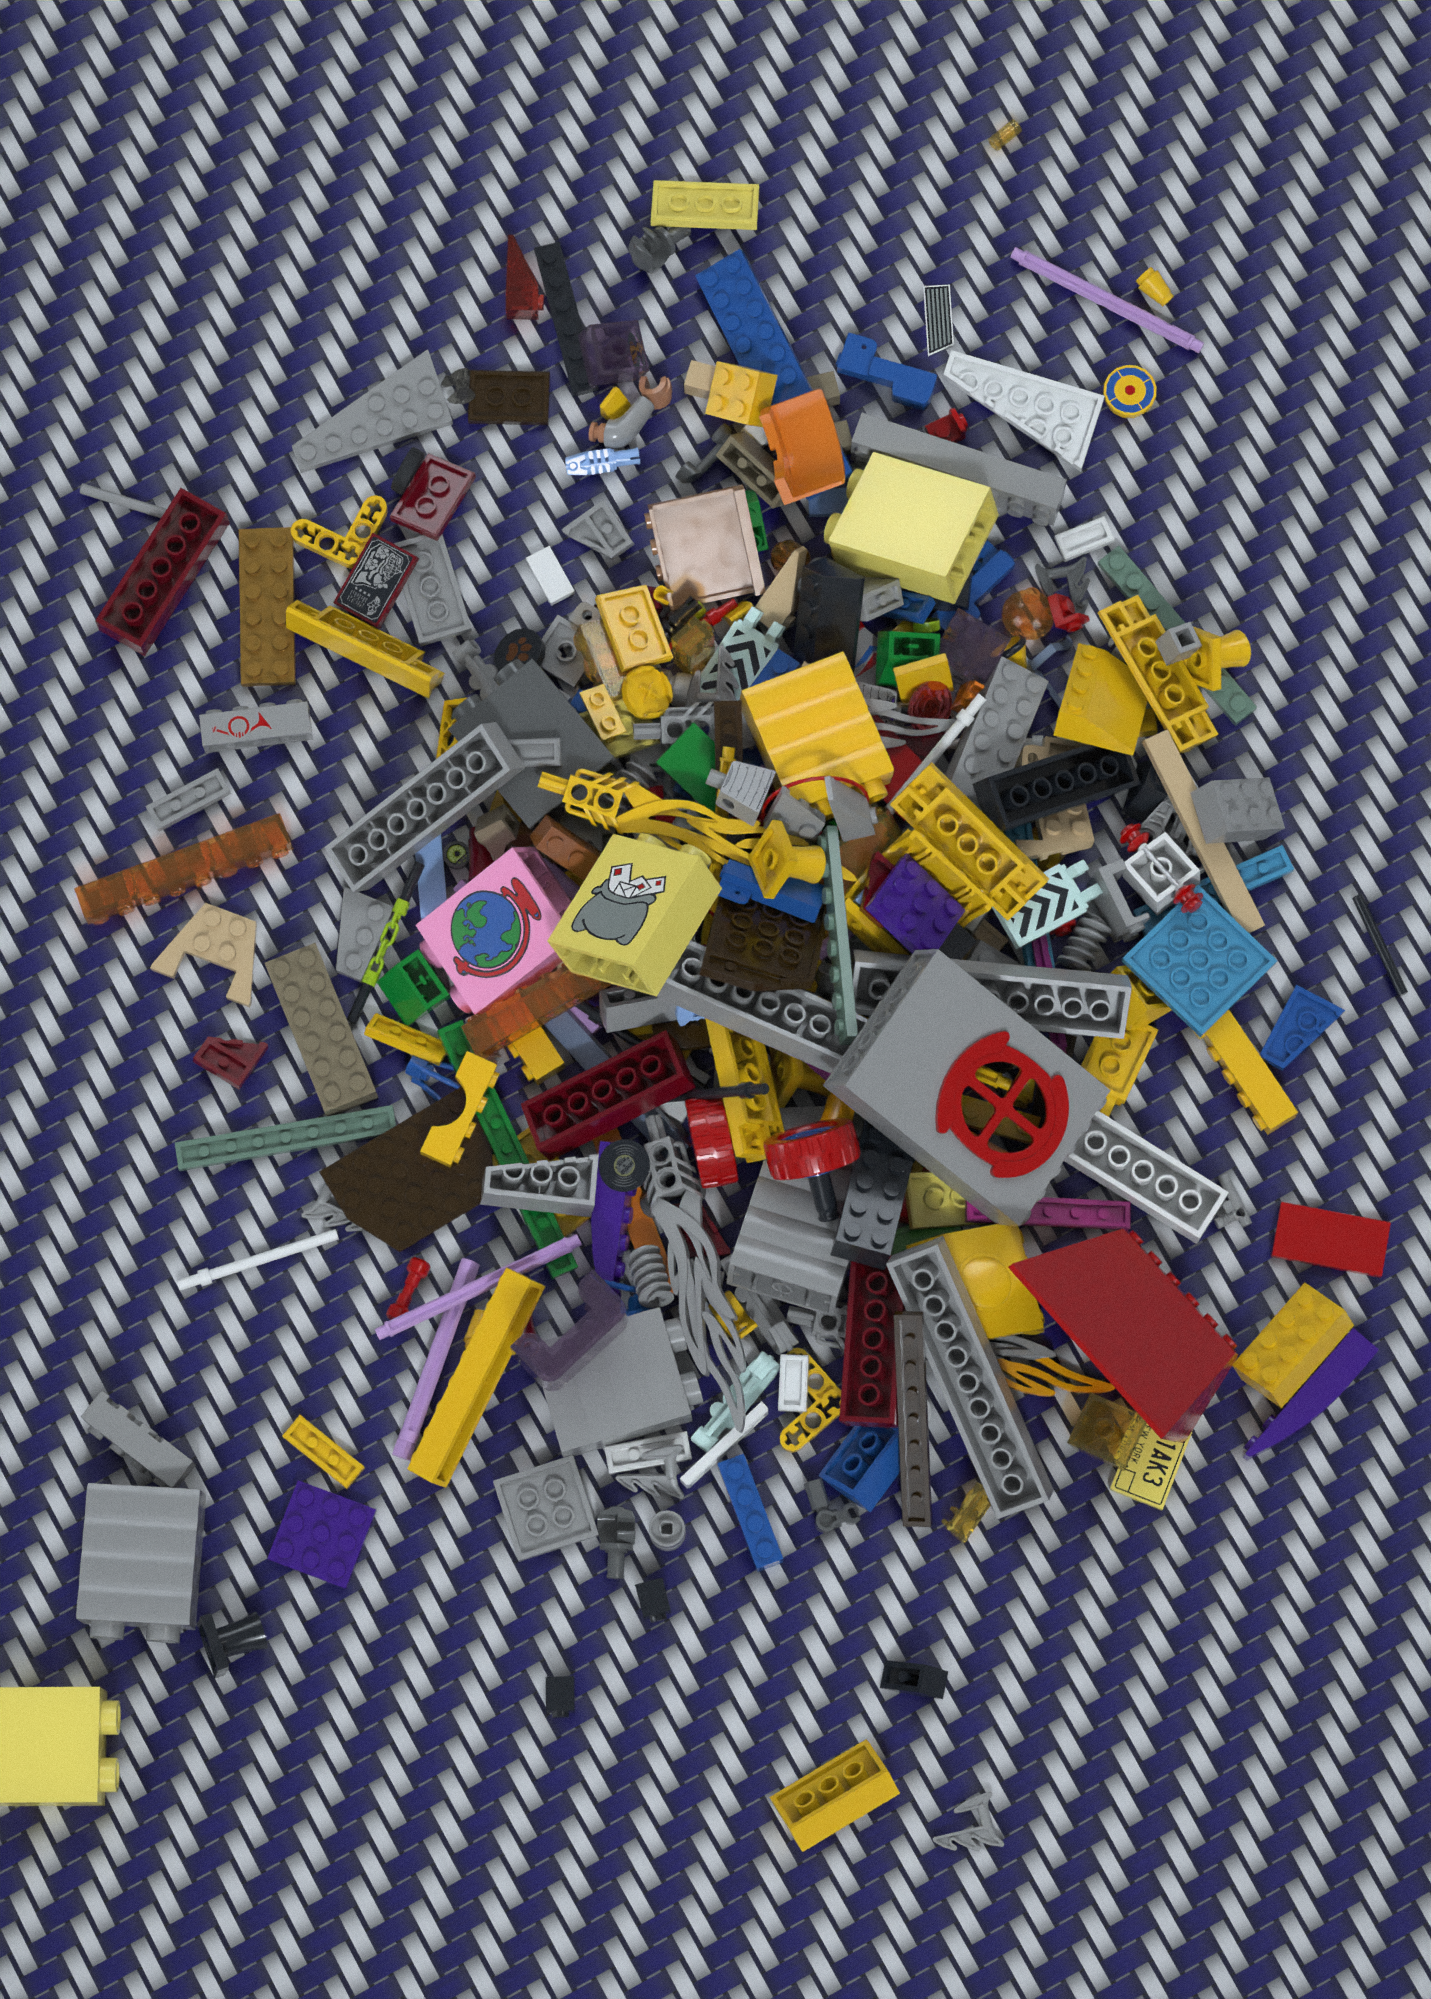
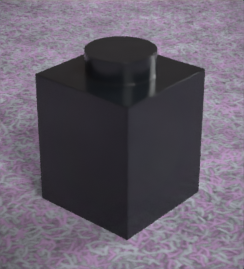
M662 1577L635 1584L644 1620L650 1619L651 1623L667 1619L666 1614H670L671 1609Z
M574 1676L546 1677V1712L552 1713V1718H569V1713H576Z

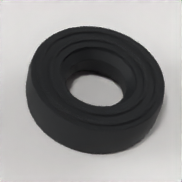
M414 447L409 450L392 481L391 489L401 495L405 493V490L421 466L425 453Z

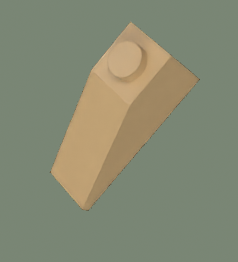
M804 546L794 550L755 606V608L764 613L760 622L768 628L776 621L785 626V630H788L796 620L794 614L798 609L800 593L797 591L799 578L802 577L807 549Z

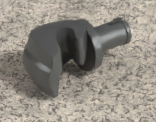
M658 226L652 230L643 227L644 235L640 239L634 235L630 240L629 253L636 267L653 274L665 264L669 256L675 253V243L691 235V229L689 227H671L666 230Z
M615 1505L599 1511L597 1528L601 1541L600 1550L608 1553L607 1578L624 1579L625 1554L628 1551H633V1545L635 1544V1516L631 1510Z

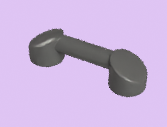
M722 424L711 438L717 445L696 467L690 461L686 462L679 469L675 478L684 484L701 478L718 459L715 455L729 436L732 435V429L727 424Z

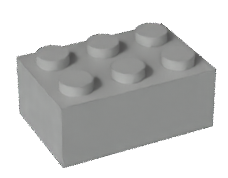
M1269 777L1214 780L1190 793L1206 844L1264 840L1285 829Z

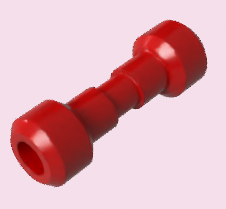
M417 1257L410 1259L407 1265L409 1273L404 1282L405 1286L402 1292L399 1293L396 1302L390 1304L386 1312L389 1320L409 1312L408 1307L412 1301L411 1297L415 1288L417 1289L421 1278L427 1277L431 1266L428 1262Z

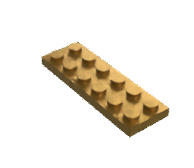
M291 527L239 529L242 687L296 685L295 632L286 628V609L294 602V541L291 535Z

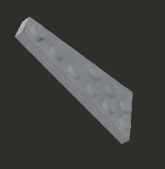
M428 349L292 445L300 473L452 425L453 421Z

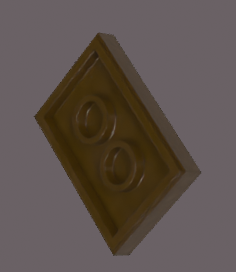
M470 370L468 423L549 425L550 372Z

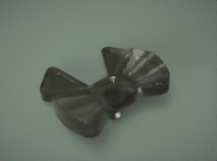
M468 368L458 369L450 376L446 375L441 383L444 388L456 386V391L447 399L449 403L466 404L475 398V393L469 388L468 377L470 375Z

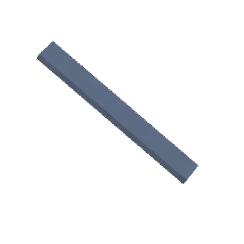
M547 984L542 985L526 1001L529 1009L585 1071L612 1058L609 1052ZM658 1107L631 1120L651 1142L645 1119L649 1118L648 1116L661 1114L666 1135L684 1143L686 1151L692 1146ZM663 1150L661 1152V1155L665 1159H667L669 1155L668 1150Z

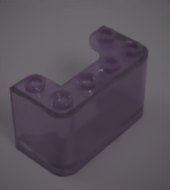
M594 1270L590 1271L581 1280L578 1287L580 1297L587 1304L584 1307L587 1314L556 1343L549 1347L538 1335L528 1333L522 1335L510 1346L513 1357L547 1391H558L565 1386L627 1326L628 1317L625 1303Z

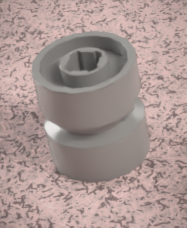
M656 667V670L663 672L667 676L672 686L673 698L671 705L674 707H686L693 675L678 672L673 676L671 670Z
M665 1510L658 1512L653 1516L649 1524L651 1541L660 1550H675L685 1540L686 1529L684 1521L674 1511Z

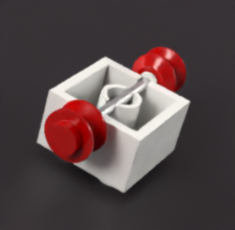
M1131 823L1124 827L1120 832L1119 842L1121 844H1129L1127 848L1129 853H1137L1124 862L1127 869L1123 873V878L1158 916L1172 904L1179 903L1183 905L1181 908L1182 913L1188 911L1193 913L1199 909L1203 903L1201 901L1203 894H1195L1193 891L1200 884V870L1170 836L1164 832L1147 845L1149 833H1140L1141 824L1133 825Z

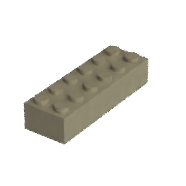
M316 943L265 962L326 1116L341 1114L378 1099Z

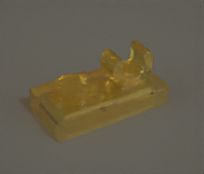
M978 1482L968 1491L960 1509L951 1506L950 1510L955 1514L952 1521H947L946 1519L941 1521L947 1527L946 1529L964 1544L991 1506L983 1485Z

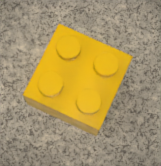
M717 361L705 414L746 425L763 427L759 415L761 409L771 406L778 375Z

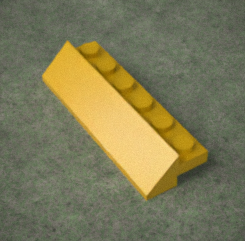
M1138 595L1098 612L1099 617L1165 730L1168 729L1179 753L1190 752L1193 748L1215 738L1218 732L1206 713L1209 705L1195 684L1184 662L1179 661L1166 666L1155 643L1166 632L1156 614L1149 615Z
M296 600L286 609L287 629L428 699L432 690L442 683L445 673L422 662L425 654L424 651L331 605L323 611H319Z
M932 762L890 803L917 832L927 837L928 842L933 847L944 853L948 861L957 869L963 871L977 888L987 893L988 898L994 903L993 907L1007 921L1049 880Z
M705 1018L720 1087L738 1086L741 1082L766 1083L769 1086L767 1094L755 1095L751 1099H741L740 1097L723 1098L735 1156L746 1158L747 1163L765 1160L764 1141L784 1131L765 1044Z

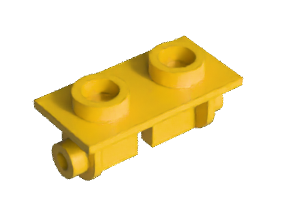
M604 684L579 692L601 741L605 740L608 744L616 740L615 736L626 733Z

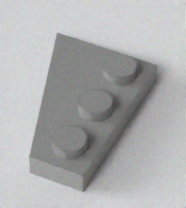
M345 886L336 972L361 982L368 964L379 946L384 927L393 915V906L362 893L352 892L351 889Z

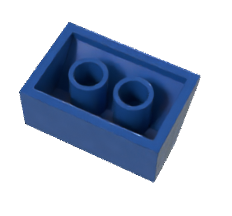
M854 1426L818 1476L850 1501L871 1512L900 1473L899 1428Z

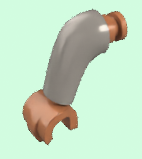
M641 376L639 390L642 396L636 399L622 417L609 419L607 423H601L600 426H598L597 422H592L589 428V440L595 442L598 439L600 443H604L606 448L611 449L625 447L643 428L653 410L662 409L670 403L672 399V385L669 377H662L660 384L656 388L650 389L647 376Z

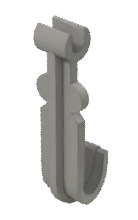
M474 639L471 641L467 640L455 649L452 654L459 664L466 665L472 674L469 684L475 690L481 689L480 697L483 700L499 687L494 681L498 670L493 664L485 665L479 656L481 649Z
M732 1254L720 1261L721 1268L726 1276H728ZM736 1288L734 1292L735 1298L738 1302H747L746 1311L756 1322L758 1329L772 1350L778 1355L785 1351H791L793 1346L799 1343V1340L774 1300L768 1296Z

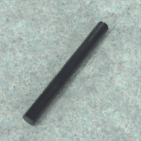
M1359 894L1353 897L1352 900L1398 997L1407 994L1408 990L1363 895Z

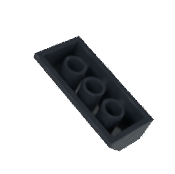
M826 557L803 566L793 659L802 666L804 661L811 664L844 652L854 674L865 577Z

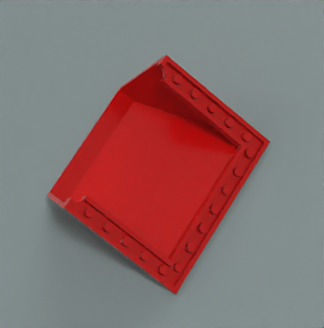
M1120 1229L1012 1263L1008 1267L1160 1439L1184 1443L1239 1354L1234 1350L1238 1345L1228 1334L1222 1336L1215 1329L1219 1324L1209 1313L1203 1315L1197 1309L1200 1303L1190 1292L1185 1295L1178 1286L1181 1282L1171 1271L1166 1274L1160 1268L1163 1262L1152 1250L1147 1253L1142 1248L1141 1244L1144 1241L1134 1230L1129 1233L1125 1229Z

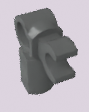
M822 1478L804 1484L811 1509L816 1511L817 1514L814 1524L819 1532L828 1533L833 1529L842 1527V1523L854 1525L861 1520L860 1517L850 1518L847 1515L849 1509L856 1507V1503L853 1502L847 1503L840 1511L837 1509L828 1511L830 1503Z

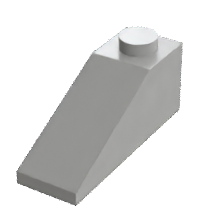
M831 776L824 777L828 801L843 842L876 835L874 824L878 823L876 808H870L867 798Z

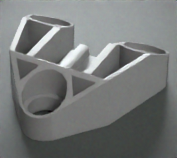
M1170 798L1157 806L1141 824L1142 827L1140 829L1141 834L1148 832L1152 840H1155L1164 833L1171 815H1174L1176 819L1168 834L1175 843L1182 844L1187 834ZM1189 840L1185 854L1188 858L1190 856L1198 857ZM1203 865L1200 868H1198L1200 870V874H1202L1205 871Z

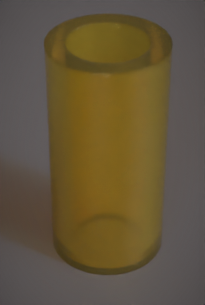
M1012 119L988 138V142L994 150L999 151L1020 134L1022 129Z

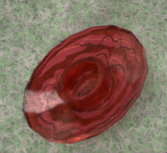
M927 681L921 684L913 692L909 701L908 715L919 718L948 719L953 703L948 687L939 681ZM911 723L915 730H926L938 727L934 725H920Z

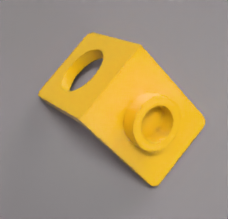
M728 1290L724 1294L738 1317L737 1321L733 1320L737 1331L747 1326L738 1333L740 1339H742L758 1325L747 1315L733 1293ZM709 1304V1310L719 1321L727 1335L733 1339L722 1318L713 1306Z

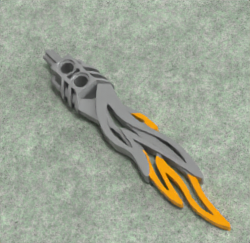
M838 1301L837 1306L842 1308H836L833 1316L789 1306L786 1322L812 1327L811 1336H815L818 1344L837 1348L844 1354L848 1303ZM824 1317H832L836 1321V1326L832 1329H826L822 1326L821 1320ZM1013 1335L991 1339V1341L1013 1344L990 1342L1001 1370L1030 1387L1022 1386L1005 1377L1010 1389L1036 1396L1050 1397L1055 1395L1056 1392L1040 1385L1019 1373L1035 1376L1069 1392L1106 1393L1115 1389L1111 1383L1075 1373L1054 1362L1052 1359L1055 1358L1056 1353L1045 1346ZM821 1338L833 1340L834 1342L822 1340ZM1001 1357L1035 1360L1066 1378L1089 1386L1068 1384L1059 1381L1042 1370L1029 1365L1011 1362ZM926 1360V1371L933 1373L929 1361Z

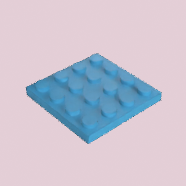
M1197 885L1193 892L1195 894H1203L1201 900L1203 903L1200 908L1193 913L1189 911L1182 913L1181 908L1183 905L1179 903L1121 961L1201 1038L1276 964L1277 960L1209 894Z

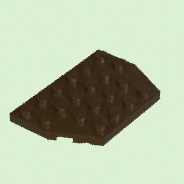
M719 896L699 975L750 991L811 989L826 930L824 926V918L827 913L826 904L822 903L815 923H812L751 898L746 904H739Z
M462 1086L319 1171L347 1220L383 1241L399 1253L480 1205L483 1175L486 1167L493 1166L491 1147L476 1114L472 1121L476 1123V1127L470 1139L465 1137L461 1144V1147L465 1148L458 1164L453 1162L450 1168L420 1154L432 1126L451 1124L463 1113L466 1105V1095Z

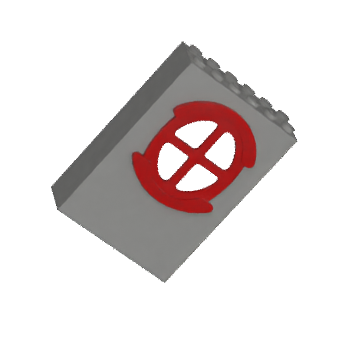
M939 949L914 951L823 1084L825 1088L995 1224L1021 1226L1030 1218L1031 1209L1036 1202L1044 1197L1047 1185L1051 1179H1054L1062 1169L1061 1164L1067 1156L1074 1152L1077 1140L1081 1134L1090 1128L1092 1124L1091 1119L1097 1111L1104 1107L1107 1101L1106 1097L1111 1091ZM992 1062H1006L1016 1065L1020 1069V1074L1007 1094L1000 1098L976 1078L975 1073L981 1066ZM1029 1079H1033L1037 1083L1045 1101L1046 1118L1041 1128H1037L1013 1107L1014 1101ZM967 1086L971 1087L994 1106L993 1115L978 1136H974L971 1133L962 1113V1093ZM1004 1117H1008L1032 1137V1143L1026 1149L1014 1153H1002L992 1150L988 1147L987 1143Z

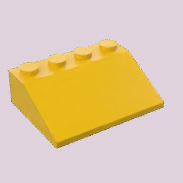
M1078 643L1059 710L1054 736L1133 756L1148 700L1129 667L1104 649Z

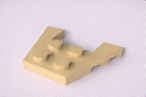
M1086 804L1035 821L1039 840H1015L1014 843L1030 860L1037 858L1038 861L1048 859L1049 855L1059 852L1061 855L1092 848L1094 836Z
M205 903L152 963L150 969L174 979L184 954L187 953L232 970L236 974L226 998L250 1008L252 1003L251 993L257 923L256 921Z

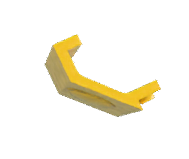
M907 829L882 853L894 866L903 855L908 853L965 909V912L957 922L963 928L973 919L988 912L994 905L985 891L977 888L963 871L957 869L948 861L944 853L933 847L928 842L927 837L915 829L912 831ZM868 867L844 893L847 928L874 952L910 955L882 928L879 929L853 902L865 887Z
M989 1225L941 1234L906 1246V1249H910L938 1237H944L988 1340L1016 1334L1036 1335L1044 1332L1043 1324L1045 1319L1041 1309H1039L1038 1301L1008 1268L1012 1263L1028 1259L1023 1247L1024 1237L1018 1226Z

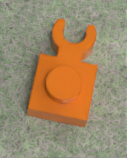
M970 680L960 685L951 710L957 713L962 708L965 710L976 695L984 689L985 685L975 680Z

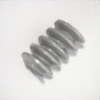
M633 755L634 762H627L626 768L628 771L620 770L619 777L627 778L624 780L627 783L633 781L641 782L639 785L648 789L650 787L646 782L647 780L657 782L653 774L654 770L641 757ZM624 792L617 813L628 811L626 805H630V802ZM609 793L599 796V799L607 807L612 806L614 803V798Z
M1086 911L1083 914L1085 918L1078 920L1079 927H1075L1072 931L1074 936L1069 937L1067 940L1069 946L1063 947L1062 952L1064 955H1060L1057 958L1062 965L1071 970L1090 971L1092 968L1086 961H1096V957L1091 952H1101L1102 950L1096 944L1097 941L1103 943L1107 941L1102 932H1112L1104 920Z
M655 1245L641 1246L630 1253L627 1258L630 1273L633 1277V1284L636 1286L638 1301L646 1308L663 1307L674 1300L671 1284L668 1283L669 1277L665 1273L666 1267L662 1264L663 1257L659 1254L660 1248Z

